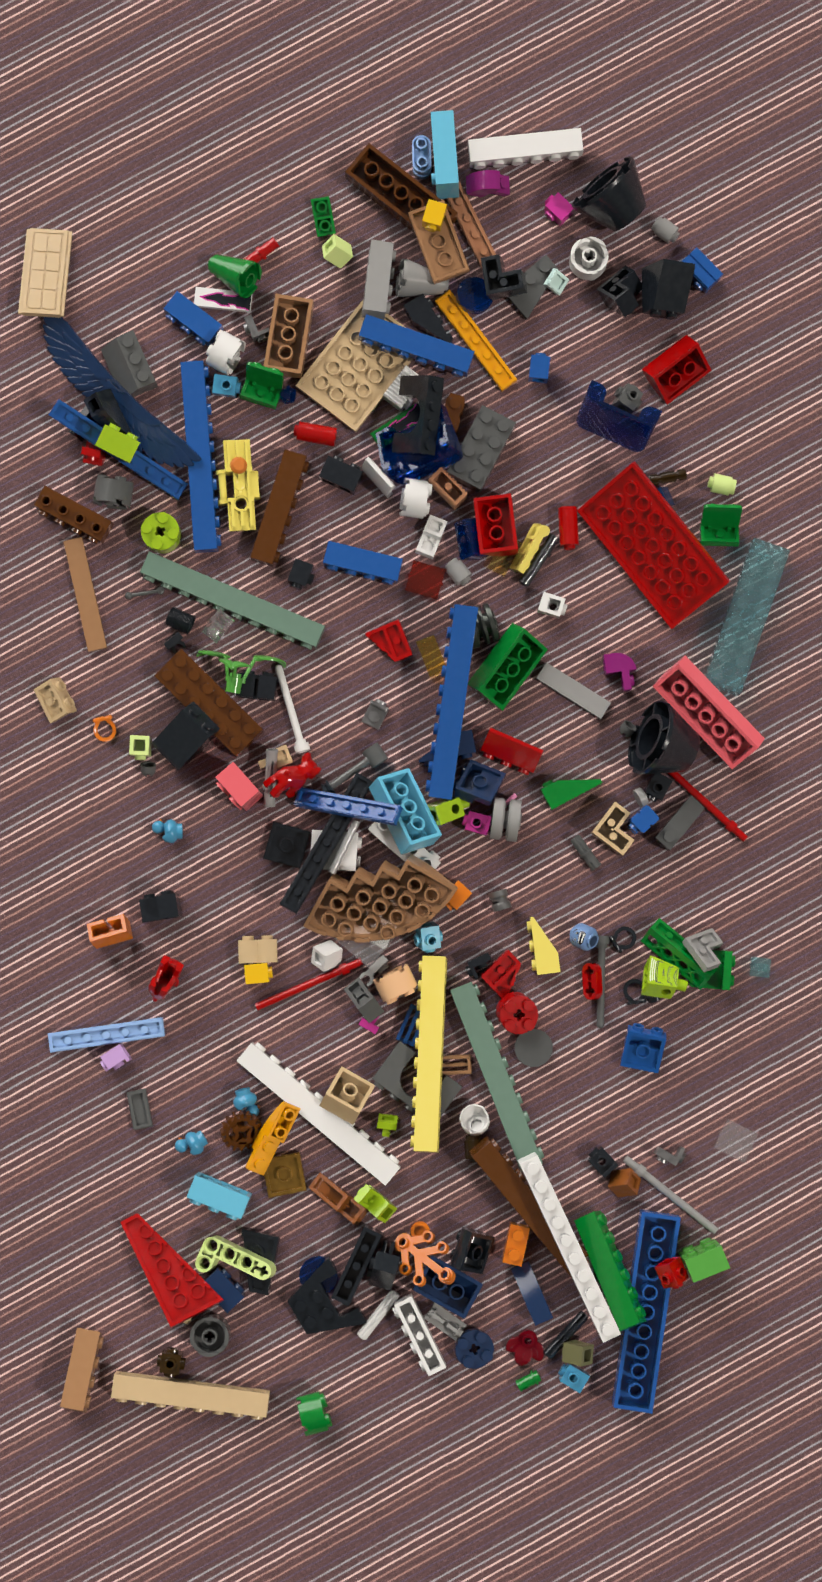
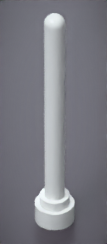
M278 664L275 666V671L296 739L294 749L296 754L304 753L311 750L309 742L303 739L282 666Z

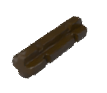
M679 469L677 472L673 470L659 473V475L652 474L649 476V479L655 486L659 485V483L676 482L677 479L679 481L686 480L687 473L685 469Z

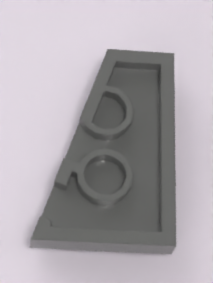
M547 255L543 256L524 272L527 293L507 297L526 320H528L547 289L544 283L552 269H558Z

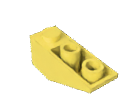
M529 917L530 921H527V931L532 934L529 948L530 952H534L535 960H531L532 971H536V975L560 972L557 950L534 917Z

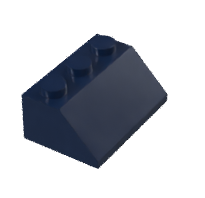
M431 1256L430 1258L442 1268L447 1267L455 1272L456 1278L454 1282L450 1285L442 1283L438 1278V1274L425 1265L424 1276L426 1277V1284L423 1287L414 1285L412 1290L465 1319L483 1284L438 1258ZM447 1272L444 1273L443 1278L447 1277ZM422 1277L418 1279V1283L422 1281Z

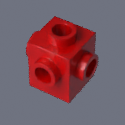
M680 1256L664 1259L655 1266L664 1289L671 1287L672 1289H678L689 1278Z

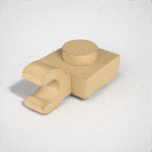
M287 745L276 748L278 749L277 769L293 763ZM266 759L258 761L260 769L266 767Z

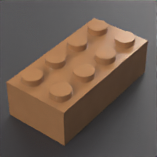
M275 294L264 367L276 368L285 377L298 379L303 377L314 310L313 299Z

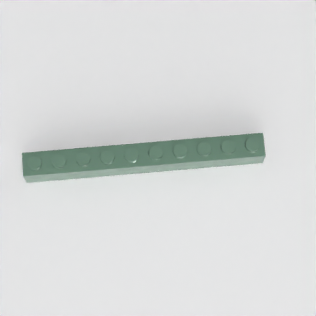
M150 551L140 571L144 576L143 579L148 582L154 583V581L161 583V587L170 591L174 588L179 591L178 594L189 598L190 595L195 597V601L200 604L206 605L209 603L214 605L213 609L222 613L224 610L231 613L230 616L235 619L241 620L244 618L249 620L248 624L258 628L259 625L265 627V631L273 635L277 633L284 635L283 639L292 643L294 640L301 642L300 646L308 650L312 648L317 649L325 630V626Z
M472 982L451 989V995L516 1160L535 1152L541 1164H543L542 1158L545 1157L541 1147L537 1148L534 1142L537 1140L534 1129H529L527 1122H530L526 1110L522 1111L520 1106L523 1103L519 1092L515 1093L514 1091L515 1080L512 1074L508 1075L506 1068L509 1065L505 1056L501 1057L499 1053L502 1047L498 1038L494 1039L492 1032L495 1031L491 1020H486L484 1014L488 1013L484 1002L480 1003L477 997L481 995L477 984L473 985Z

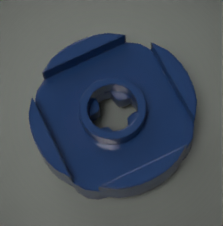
M470 1328L463 1331L462 1335L457 1339L454 1351L459 1362L466 1368L477 1369L485 1366L492 1360L494 1345L486 1332L477 1328ZM472 1344L479 1346L476 1353H473V1351L469 1352Z

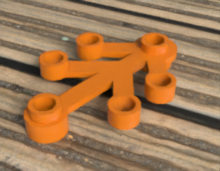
M425 1231L422 1235L415 1237L402 1233L395 1240V1248L401 1252L402 1264L399 1267L400 1273L405 1276H409L412 1273V1266L409 1261L410 1252L414 1255L416 1275L413 1277V1283L419 1287H423L426 1284L423 1263L437 1273L439 1280L446 1285L452 1284L456 1278L453 1270L447 1267L442 1268L428 1257L435 1254H447L449 1251L447 1243L441 1241L436 1246L418 1249L414 1246L424 1242L428 1244L433 1243L435 1235L431 1231ZM431 1234V1238L426 1240V1237ZM406 1240L405 1244L402 1246V1241ZM445 1245V1249L440 1251L441 1246ZM408 1266L407 1272H404V1268ZM447 1272V1277L443 1278L444 1273ZM422 1277V1281L418 1283V1279Z

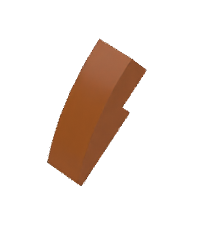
M321 1172L308 1187L355 1225H359L369 1212L368 1209L358 1204L352 1195Z

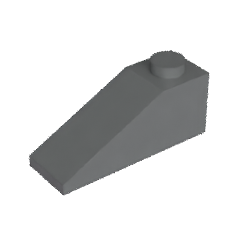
M690 795L653 839L667 851H670L705 807Z

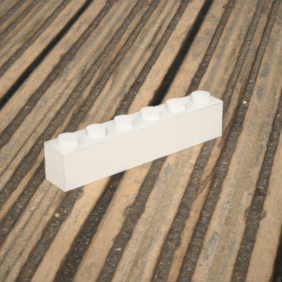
M581 128L468 140L470 168L479 170L484 169L486 166L499 168L503 167L504 164L518 166L522 165L523 162L537 164L542 162V160L556 162L561 160V158H568L569 160L578 159L583 154Z

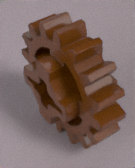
M240 1110L237 1115L235 1112H232V1117L226 1116L227 1122L221 1123L220 1133L222 1141L225 1142L226 1147L232 1146L234 1151L237 1147L240 1148V1151H243L244 1147L250 1149V1144H253L262 1128L260 1119H257L256 1114L251 1115L250 1111L243 1114L242 1110Z

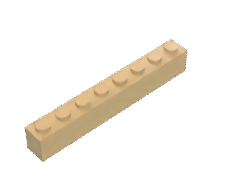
M122 1371L114 1373L111 1398H116L115 1401L117 1402L132 1400L135 1401V1404L146 1405L148 1402L154 1403L156 1407L171 1405L174 1406V1409L185 1410V1407L193 1408L195 1412L211 1410L213 1414L223 1415L226 1412L232 1413L234 1417L250 1415L252 1419L262 1420L263 1417H267L270 1390Z

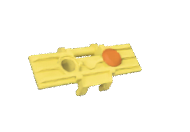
M250 439L223 440L225 469L216 471L220 496L218 505L228 507L229 531L256 530L254 499L260 500L258 471H252ZM230 475L234 484L233 498H227L226 476ZM237 501H245L246 507L239 509L235 503Z

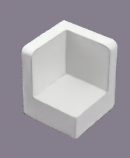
M332 940L313 946L311 963L323 972L339 966L342 960L343 949Z

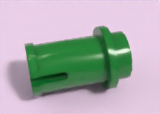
M531 1370L530 1374L516 1380V1384L522 1392L534 1384L539 1385V1382L542 1380L537 1370Z

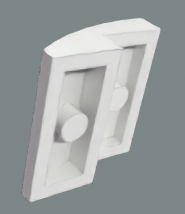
M367 457L362 465V470L381 492L389 498L396 486L376 463Z

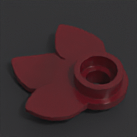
M525 1329L520 1332L519 1336L510 1338L506 1344V1351L515 1352V1361L519 1366L528 1364L532 1358L542 1361L544 1357L543 1345L537 1341L536 1333L530 1329ZM530 1338L531 1341L526 1342L525 1339Z

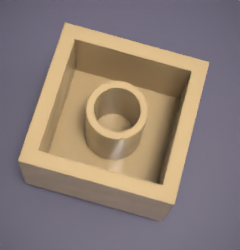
M341 1066L319 1106L353 1125L375 1085Z

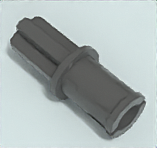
M576 835L571 839V843L580 854L579 857L584 859L591 871L601 865L591 851L593 849L588 847L580 835Z

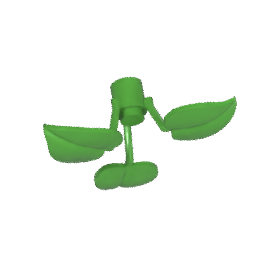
M201 650L196 655V657L201 655L219 657V662L225 664V680L227 681L225 691L240 694L242 683L245 684L246 678L255 662L270 660L286 668L285 661L271 656L254 655L249 665L244 662L229 660V655L216 651ZM238 667H248L243 678H241L242 674L236 673ZM229 668H230L231 670H233V673H230V676H229Z

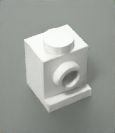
M544 592L537 613L559 619L560 615H565L567 604H564L565 598ZM550 604H555V605H556V609H555V610H551V609L549 608V605H550Z

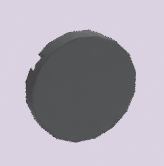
M533 1029L527 1033L520 1034L514 1044L518 1060L529 1067H539L545 1064L553 1052V1043L550 1037L539 1029Z

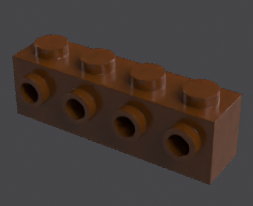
M45 485L34 504L36 509H38L37 513L46 518L48 515L53 517V521L61 526H64V524L70 526V530L78 535L81 533L87 535V540L94 544L98 542L103 544L114 525L111 520Z

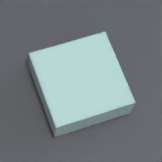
M553 268L544 285L554 294L560 295L569 279L558 269Z

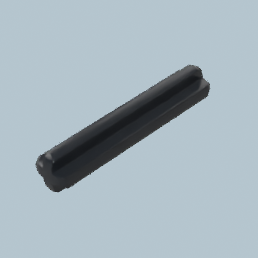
M580 1311L546 1347L544 1354L549 1359H552L563 1347V1342H567L588 1320V1315Z

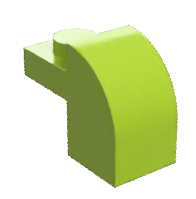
M365 1184L354 1197L358 1204L368 1209L383 1223H386L397 1210L385 1196L371 1185Z

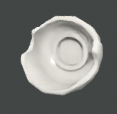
M467 1105L462 1109L459 1117L463 1130L471 1136L481 1135L489 1127V1115L481 1105Z

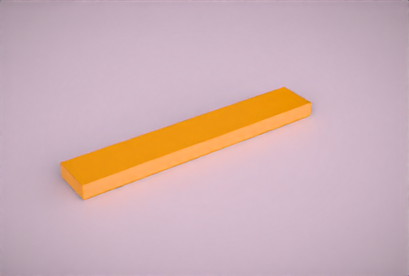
M451 290L435 300L436 305L469 349L475 351V357L499 389L503 392L517 382V378Z

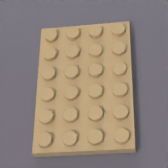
M363 300L296 384V388L355 433L383 399V394L396 377L413 360L410 357L408 359L401 358L397 355L398 353L392 351L390 353L383 352L379 349L380 347L375 345L369 347L361 343L359 333L365 319L361 317ZM389 314L385 315V321L404 327Z

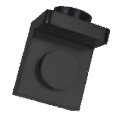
M488 952L467 961L468 966L465 968L469 977L473 976L475 980L479 977L474 967L478 966V969L489 965L488 961L491 960Z

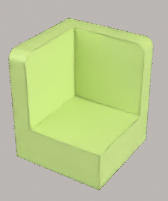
M335 234L322 245L324 259L339 268H342L353 257L351 244Z

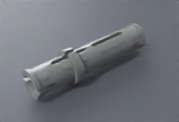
M266 749L265 780L277 772L278 749ZM276 781L268 788L263 784V806L275 807V798L271 796L270 792L276 786Z

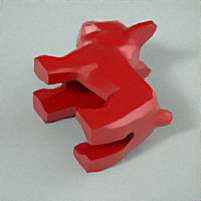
M307 752L301 758L300 765L281 768L267 778L263 784L268 788L276 781L278 784L271 790V796L278 798L284 790L290 788L285 794L288 798H291L305 784L307 779L312 780L322 769L312 760L311 753Z
M166 955L162 957L156 976L152 978L148 986L149 993L153 996L152 1000L154 1002L158 1001V999L164 1000L171 988L179 985L178 978L184 967L181 962L173 958L170 959Z

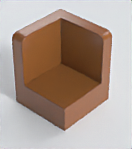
M632 1168L613 1170L608 1188L617 1197L634 1196L638 1194L641 1178Z

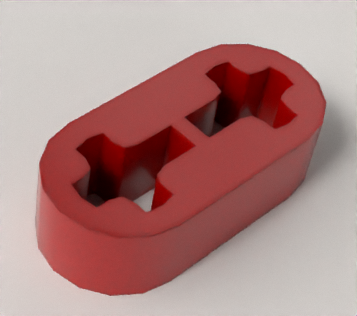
M587 963L582 968L583 994L589 1000L599 999L603 992L602 970L597 963Z

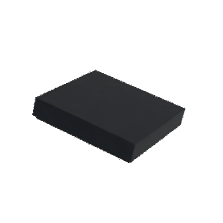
M273 822L263 859L300 869L310 831Z

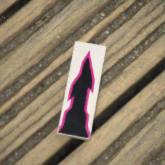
M196 287L194 304L199 308L251 313L252 295L248 298H243L236 295L232 290Z

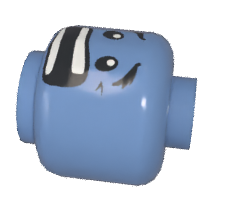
M579 923L570 930V942L573 946L588 951L597 945L599 937L595 928Z

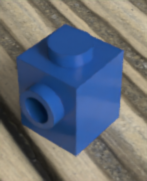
M545 353L531 355L528 382L547 384L550 357L546 356Z

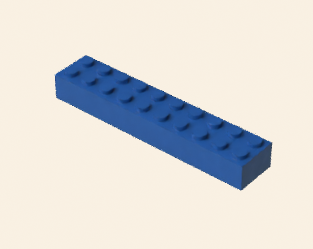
M640 1209L630 1282L638 1293L637 1299L639 1304L646 1312V1322L622 1331L612 1397L613 1408L653 1413L671 1289L663 1288L655 1266L664 1259L675 1257L681 1220L679 1215Z

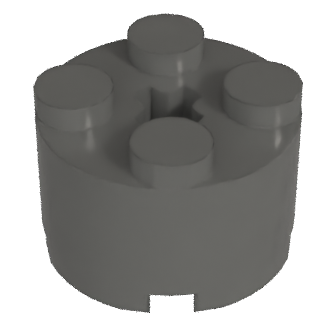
M98 474L92 502L99 506H102V503H104V505H107V508L130 509L134 489L133 482L126 481L127 478L115 476V479H112L109 476Z
M206 1314L198 1318L190 1332L192 1347L205 1357H213L221 1353L226 1348L231 1336L227 1320L217 1314ZM209 1331L215 1335L212 1339H209V1336L206 1335Z

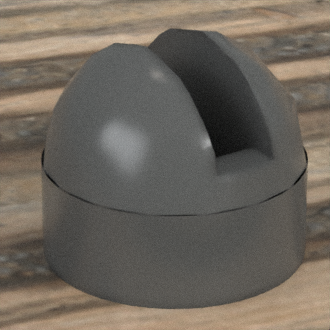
M625 720L620 726L621 735L624 733L625 737L632 736L637 730L636 726L628 720Z
M146 761L140 764L141 773L145 777H147V774H150V777L155 774L156 763Z

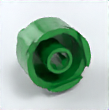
M318 1391L296 1398L298 1402H301L297 1406L302 1426H305V1429L308 1430L304 1432L305 1436L328 1431L329 1427L333 1426L330 1414L325 1411V1407H328L324 1393L321 1394Z

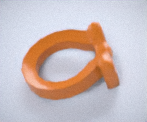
M112 715L101 716L92 720L95 723L93 728L94 735L98 740L107 742L115 737L116 726L111 720L113 718ZM101 721H106L111 725L112 734L109 737L99 735L98 726Z

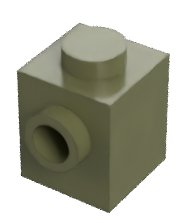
M578 1340L563 1342L562 1362L581 1367L592 1364L594 1344Z

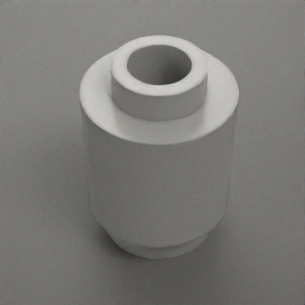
M660 216L651 227L654 234L667 244L670 242L674 243L680 235L678 232L679 228Z
M454 558L446 564V573L457 586H465L472 580L470 578L472 573L461 560Z

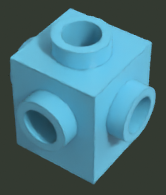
M433 921L426 922L415 930L414 943L419 949L429 953L434 952L437 948H441L443 935L441 930H439L438 924Z

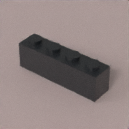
M367 1224L364 1226L333 1292L332 1299L347 1306L352 1303L371 1258L384 1234L383 1232Z

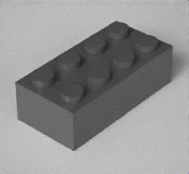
M482 405L447 471L448 476L454 478L458 483L481 493L515 429L516 422Z

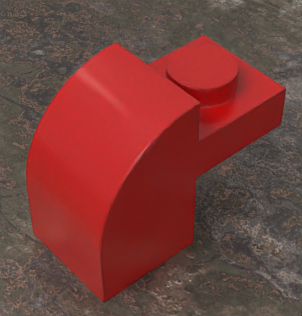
M87 441L86 447H82L81 454L84 455V463L97 466L104 464L107 453Z

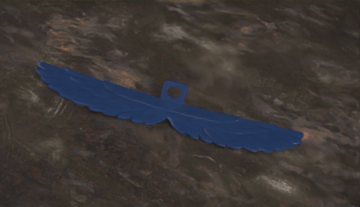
M63 317L43 318L46 325L43 324V329L47 334L44 335V338L50 345L47 346V349L54 356L52 359L63 367L60 368V371L65 376H68L67 379L71 383L76 384L74 385L76 389L85 391L82 392V395L85 397L111 388L132 434L138 437L137 441L140 444L137 450L140 452L144 450L150 459L154 458L160 464L165 462L171 467H174V464L181 468H184V465L190 467L194 466L192 461L199 462L202 460L186 441L169 429L129 394L99 362Z

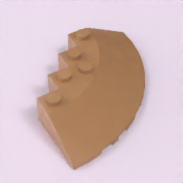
M410 854L402 869L385 860L376 875L359 866L350 881L338 874H333L329 878L303 927L320 935H327L341 941L349 940L364 943L392 939L396 936L412 932L431 920L451 900L458 887L431 865L413 854Z

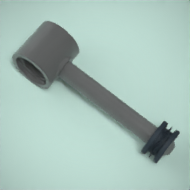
M378 742L362 752L365 757L362 761L330 783L326 780L324 785L321 784L322 791L336 793L334 791L336 787L369 764L374 769L385 762L388 757Z

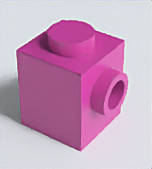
M559 192L555 196L551 195L545 201V216L550 221L554 220L559 226L574 213L572 205Z

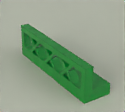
M659 918L650 927L641 942L664 961L677 966L679 973L701 990L718 970L719 966L710 971L703 972L682 942L685 938ZM649 936H653L657 940L658 944H654L653 942H651L648 939ZM664 949H669L673 956L667 955ZM679 961L685 962L688 968H683ZM695 973L704 978L703 982L695 977Z

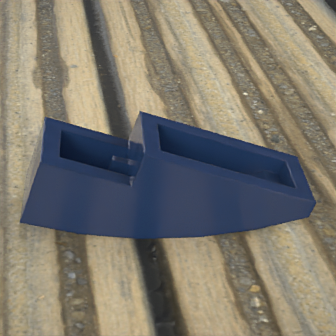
M529 1261L522 1263V1267L515 1266L511 1268L535 1326L552 1319L553 1316Z

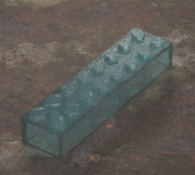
M757 538L752 539L705 673L707 679L718 690L735 696L741 694L790 553L789 549Z

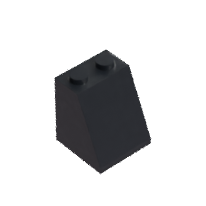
M662 259L642 268V313L650 314V317L665 316L668 320L677 319V316L684 314L695 264Z
M193 701L180 711L151 744L179 771L201 754L220 728Z

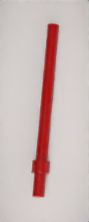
M678 772L668 773L723 823L728 832L735 834L742 842L746 840L748 836L737 827L738 824L728 819Z
M360 957L349 963L344 962L338 968L257 1002L255 1006L257 1010H261L338 975H346L350 973V970L364 965Z

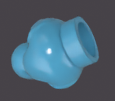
M160 819L152 824L153 832L157 834L165 833L162 837L165 842L174 843L177 839H183L182 823L177 824L176 821L169 819L164 824Z
M250 1087L236 1090V1097L233 1100L235 1108L240 1111L247 1107L246 1112L250 1111L251 1115L256 1114L258 1116L261 1106L255 1105L257 1101L256 1094L250 1091Z
M201 1130L197 1133L188 1132L185 1139L178 1137L175 1149L178 1152H185L189 1146L191 1149L190 1154L198 1155L203 1152L204 1146L208 1144V1141Z

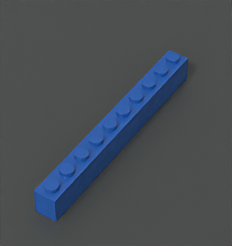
M203 360L180 362L186 442L202 459L199 462L192 461L194 466H188L195 553L219 552L218 546H222L221 535H217V527H220V517L216 516V509L219 508L218 497L214 495V490H217V479L213 478V471H216L215 459L212 460L211 452H215L214 441H210V434H213V423L209 422V415H212L211 403H208L207 396H211L210 385H206V378H209V368L205 366Z
M454 604V608L450 607L449 619H452V625L447 627L446 638H449V646H445L444 658H447L446 666L442 665L441 677H444V683L439 686L438 696L442 697L441 704H437L436 715H439L438 723H434L433 734H436V741L431 743L430 751L434 756L433 761H429L428 772L431 773L430 780H426L425 787L429 797L452 800L478 607Z

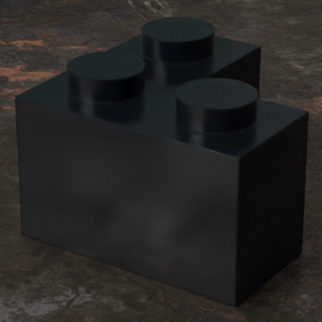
M500 254L481 258L486 295L490 301L527 293L525 274L521 269L505 272L504 261Z
M626 265L597 288L605 305L623 317L630 315L639 306L635 296L642 290V283L636 272Z
M168 890L160 892L161 895L156 897L155 894L143 895L144 899L139 900L142 923L183 917L179 894Z

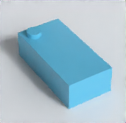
M453 110L431 112L435 173H431L432 185H436V195L438 198L459 197L454 112Z
M409 768L377 777L369 786L375 801L400 805L403 808L397 825L387 824L401 855L431 846L442 836Z

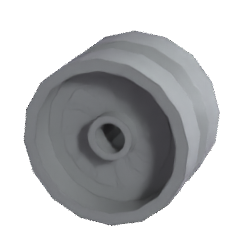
M494 798L489 839L499 840L502 837L503 829H506V841H517L522 818L521 800L512 799L509 802L508 811H505V798Z

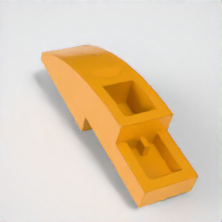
M283 1101L273 1111L251 1146L254 1150L245 1166L247 1170L264 1176L280 1142L284 1144L301 1108Z

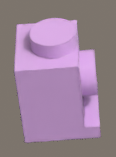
M121 1043L102 1055L100 1063L105 1071L111 1068L117 1070L125 1064L124 1060L129 1062L132 1058Z

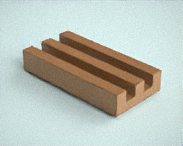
M471 1054L443 1055V1059H467V1062L443 1063V1067L467 1066L468 1070L442 1071V1075L472 1074Z

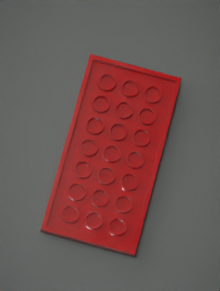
M635 461L577 510L671 629L731 582Z

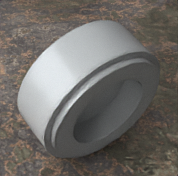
M640 787L633 790V795L640 807L648 805L649 801L644 790Z

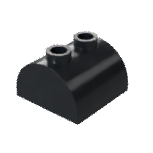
M462 1227L456 1236L458 1240L456 1247L450 1254V1266L461 1271L483 1274L495 1237L471 1228Z

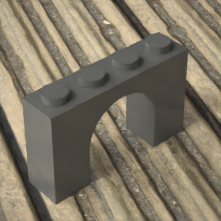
M399 1041L372 1079L375 1080L373 1084L382 1091L384 1088L390 1091V1097L397 1102L402 1100L406 1103L405 1108L415 1113L416 1108H412L413 1097L404 1091L400 1081L401 1073L415 1054V1051ZM448 1075L442 1080L440 1117L462 1088L459 1083Z

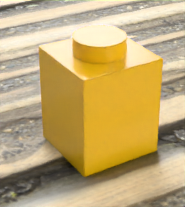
M428 199L422 219V227H425L430 232H440L446 215L447 204Z
M268 963L244 965L246 984L270 982V978H273L272 966L269 967Z

